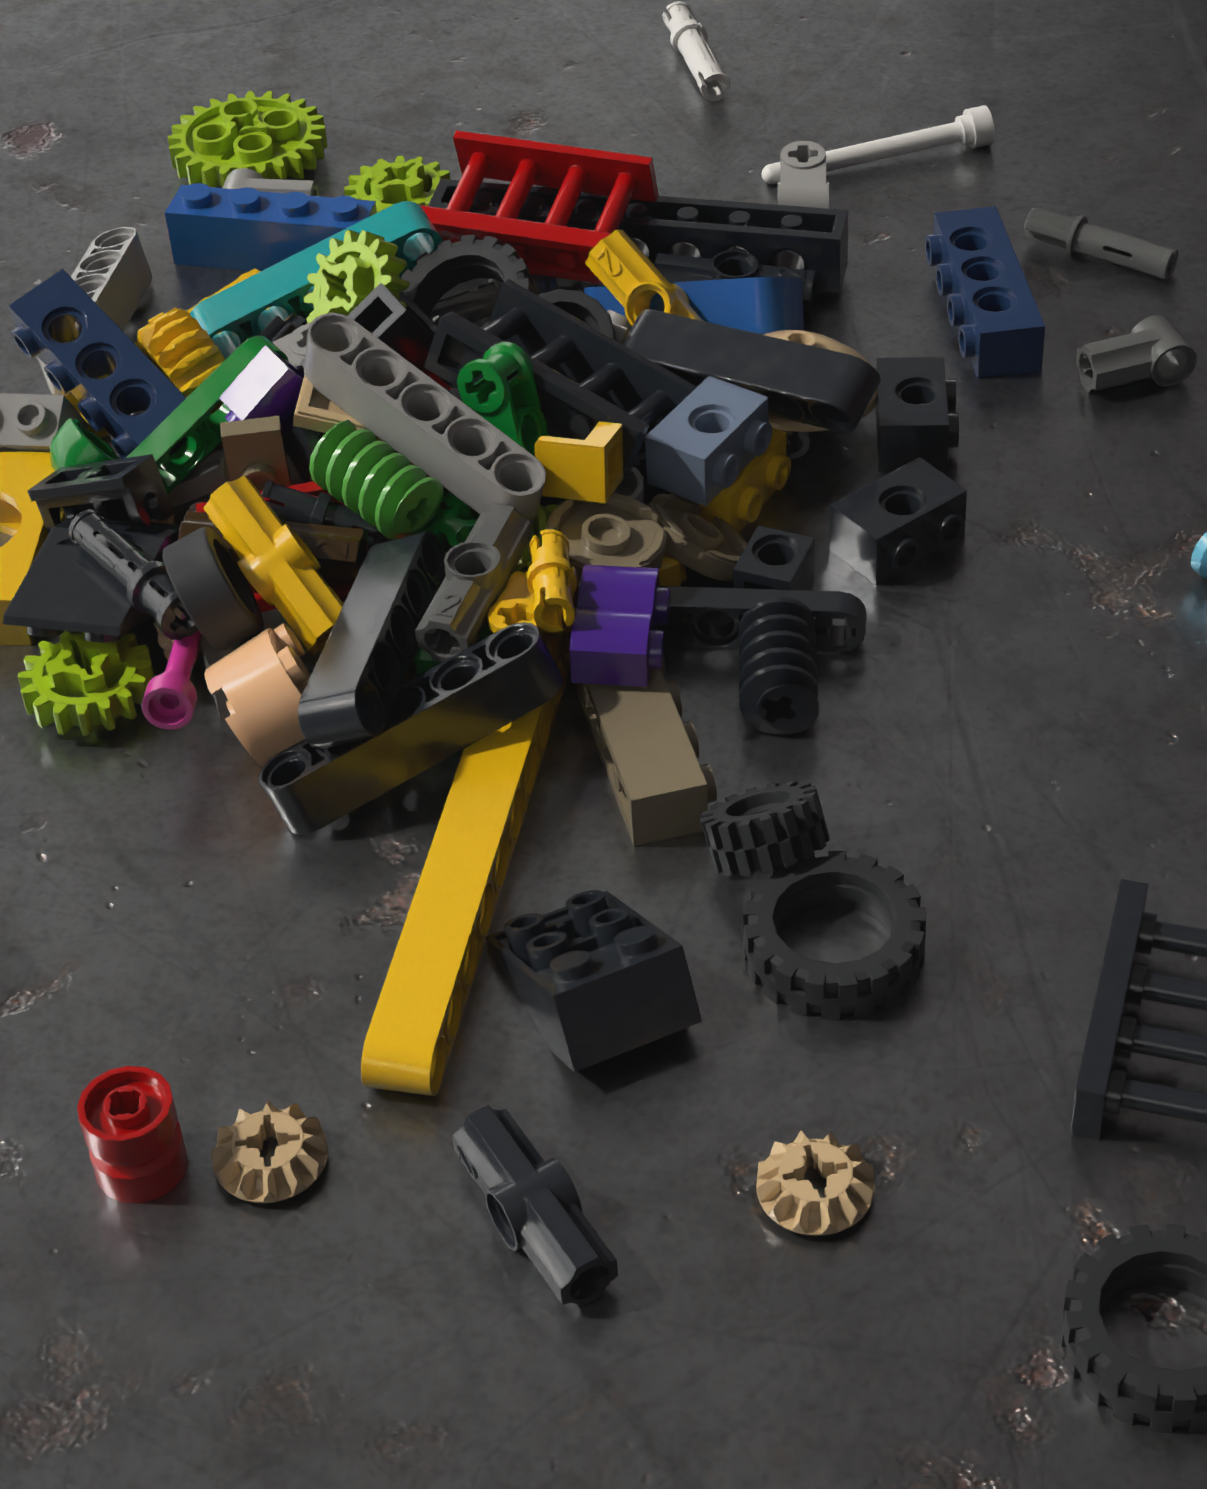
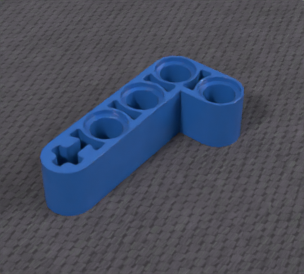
M754 277L669 282L677 284L685 291L689 299V305L705 322L762 335L783 330L804 331L803 282L801 278ZM605 286L584 288V293L597 299L606 311L612 310L625 316L624 307ZM656 293L650 301V310L664 312V300L659 293Z

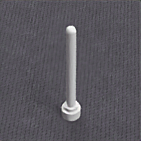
M986 105L965 109L963 115L957 116L953 123L826 151V172L959 142L961 146L970 145L972 149L992 145L995 140V128L991 112ZM780 162L768 164L763 168L762 179L766 183L776 184L780 182Z

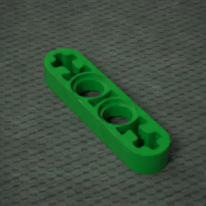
M254 336L247 339L126 458L153 454L166 492L169 494L222 441L220 423L228 422L225 416L229 413L230 409L223 403L213 414L211 412L216 404L221 401L219 397L265 345L289 362L287 355L265 336ZM185 438L179 449L169 455L173 447Z

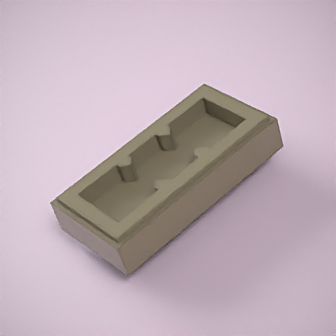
M279 416L220 423L221 439L230 481L245 476L259 492L263 491L268 480L285 487L292 485Z

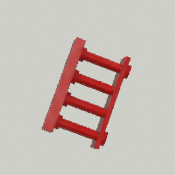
M456 130L453 141L462 173L457 188L445 209L420 206L440 234L443 242L449 239L452 243L461 241V236L475 235L478 240H484L485 236L497 238L502 246L506 243L511 245L517 251L519 257L523 259L531 274L604 285L585 264L589 257V252L601 239L618 230L631 199L656 203L659 193L652 157ZM484 178L511 182L495 216L468 212ZM532 185L560 189L545 223L517 219ZM581 192L609 196L595 230L566 227Z

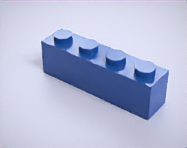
M196 183L181 185L164 213L174 264L251 271L255 268L263 271L376 214L377 208L376 201L357 200L351 196H338L334 198L310 196L302 192H262L248 187L227 189Z

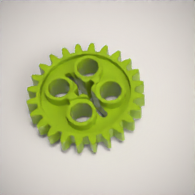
M248 91L245 98H237L236 95L230 93L227 97L228 101L225 102L212 98L210 99L211 107L205 108L196 105L193 107L194 115H181V124L172 125L173 135L168 136L172 168L177 169L178 177H188L189 185L203 183L215 188L217 186L223 187L229 173L241 168L254 170L261 174L264 179L287 180L286 178L289 176L302 179L304 178L303 169L315 170L317 168L316 160L324 159V149L328 148L323 115H318L317 107H306V100L303 98L291 102V96L288 93L275 99L273 98L272 91H267L262 97H255L253 91Z

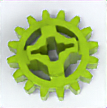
M403 155L397 156L393 163H389L381 158L377 159V163L372 167L361 166V175H350L348 177L349 185L344 186L345 196H351L357 200L376 201L377 213L402 201H412L419 205L428 206L440 179L451 180L449 170H440V165L437 161L424 165L423 157L420 156L406 162Z
M352 230L345 231L344 241L336 238L330 239L329 248L331 253L328 256L318 253L316 260L320 268L317 274L310 273L307 276V280L314 284V290L304 296V302L314 305V310L308 315L306 320L307 323H311L320 315L328 313L348 316L380 283L399 300V293L409 288V281L399 278V274L407 266L406 260L395 257L398 249L397 245L384 241L382 236L364 230L361 233ZM399 300L405 307L407 306L403 301Z
M64 631L60 635V642L55 645L47 641L38 643L41 656L28 655L23 659L26 671L18 673V680L26 712L28 715L35 714L38 726L42 728L55 722L58 734L61 735L66 734L72 726H80L83 736L90 735L93 725L103 724L109 731L115 729L114 718L119 715L134 719L137 716L134 703L142 704L147 685L155 677L147 645H138L136 635L132 632L123 635L120 640L115 642L98 643L85 640L83 632L71 635L68 631Z

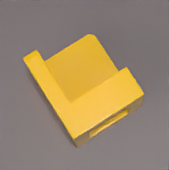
M599 421L585 440L551 436L539 437L535 442V457L541 462L546 472L542 496L606 503L623 480L622 424Z

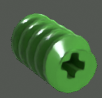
M350 420L337 423L329 429L318 441L310 457L309 470L312 480L323 490H328L336 500L343 502L353 513L361 515L369 525L377 527L388 539L403 538L414 535L422 530L436 514L444 496L443 485L438 479L427 477V473L420 466L410 465V461L405 455L394 453V449L386 441H378L377 436L371 430H357L355 424Z

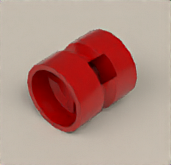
M124 1066L111 1069L94 1078L82 1091L77 1111L85 1143L89 1149L97 1184L107 1196L121 1203L141 1204L158 1200L173 1191L184 1178L189 1161L170 1084L160 1073L140 1066Z

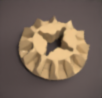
M267 1100L263 1111L249 1114L239 1109L236 1122L232 1126L218 1127L217 1145L210 1153L215 1176L226 1191L245 1201L272 1203L300 1194L318 1179L327 1162L328 1143L318 1117L305 1116L297 1103L284 1110L277 1109ZM274 1137L278 1143L275 1149V1156L271 1157V1166H265L264 1157H261L260 1150H262L264 1140Z
M801 1130L792 1143L783 1144L774 1141L770 1156L765 1161L758 1162L757 1196L766 1214L785 1229L813 1236L834 1234L856 1224L871 1207L875 1193L874 1169L872 1164L866 1163L862 1158L858 1143L847 1146L840 1144L832 1130L824 1139H809ZM813 1167V1169H818L819 1175L822 1178H827L824 1198H820L818 1189H813L809 1180H804L807 1168Z

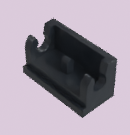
M153 454L61 467L28 490L31 502L36 501L49 533L53 526L62 523L60 519L61 507L65 512L66 520L84 510L92 509L98 511L103 518L132 520L137 527L150 526V520L164 521L175 514Z

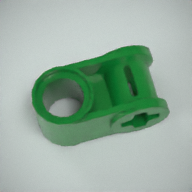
M503 341L490 347L485 352L483 359L470 361L460 370L457 378L458 391L464 404L535 456V442L541 436H548V429L539 403L533 377V365L529 356L521 347L514 343ZM516 370L518 371V373L514 377H512L510 380H507V377L510 374H512ZM483 374L484 378L473 384V380Z

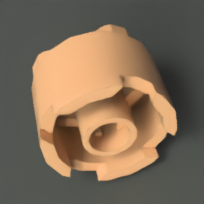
M285 623L274 630L271 628L266 629L208 667L204 673L211 694H216L223 689L228 699L226 705L231 714L225 720L243 747L261 767L278 753L305 739L298 719V705L311 674L300 659V657L305 655L301 643Z

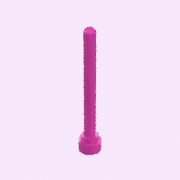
M182 613L181 619H185L186 616ZM199 630L189 637L174 640L165 672L152 678L147 685L142 701V712L145 718L158 728L166 730L182 728L190 722L193 716L197 692L189 679L202 637Z

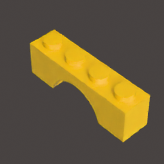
M50 451L0 452V532L13 536L0 547V645H32L34 636L27 634L25 626L3 624V615L49 534L36 501L31 502L28 490L54 472L51 466ZM61 507L60 519L62 522L66 521V516L63 508Z

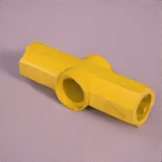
M615 230L606 238L601 239L589 252V257L585 264L624 307L625 316L632 326L642 310H650V301L656 293H659L664 300L665 313L703 321L689 305V299L685 291L677 284L669 283L623 230Z
M245 476L234 481H227L210 494V499L203 509L209 515V519L223 534V538L240 557L237 564L250 584L268 604L276 606L307 650L313 654L323 650L343 607L342 601L317 571L321 566L307 545L288 524L283 525L253 483Z

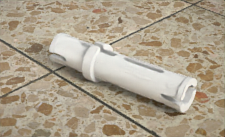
M676 1L669 4L666 9L672 18H670L668 13L663 12L662 20L671 32L670 41L675 52L683 55L705 99L717 101L724 98L727 94L724 92L721 83L724 89L730 90V81L708 44V33L701 22H696L689 5L685 2Z

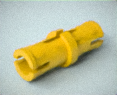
M545 529L540 531L542 536L541 547L540 539L536 535L532 537L529 544L532 564L527 572V589L530 594L534 592L533 611L534 621L537 626L548 632L563 631L562 614L564 615V622L568 627L575 618L572 595L577 588V575L574 566L570 568V550L567 537L560 531Z

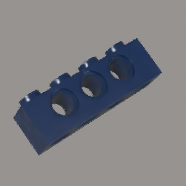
M996 206L934 213L933 234H928L925 237L926 259L929 266H936V283L939 295H947L949 323L951 326L959 327L958 337L962 357H970L977 378L1042 371L1045 324Z
M63 268L8 305L16 326L11 331V335L19 349L29 359L38 356L46 365L44 371L47 377L62 395L71 392L79 400L78 408L94 430L98 432L103 428L106 429L114 438L112 444L121 459L126 458L186 399ZM75 339V340L72 341V342L64 343V342H66V341ZM109 375V376L106 377V378L97 379V378L100 377V376ZM136 411H145L139 415L129 416ZM185 438L173 447L169 455L179 449Z

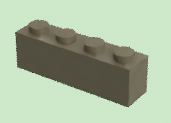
M568 632L569 655H570L571 632ZM664 658L662 669L651 668L647 687L573 683L633 846L702 832L701 814L708 810V803L717 801V789L712 769L709 764L699 765L697 760L699 758V744L694 725L691 721L682 723L680 718L682 716V703L675 680L665 681L664 679L666 674Z

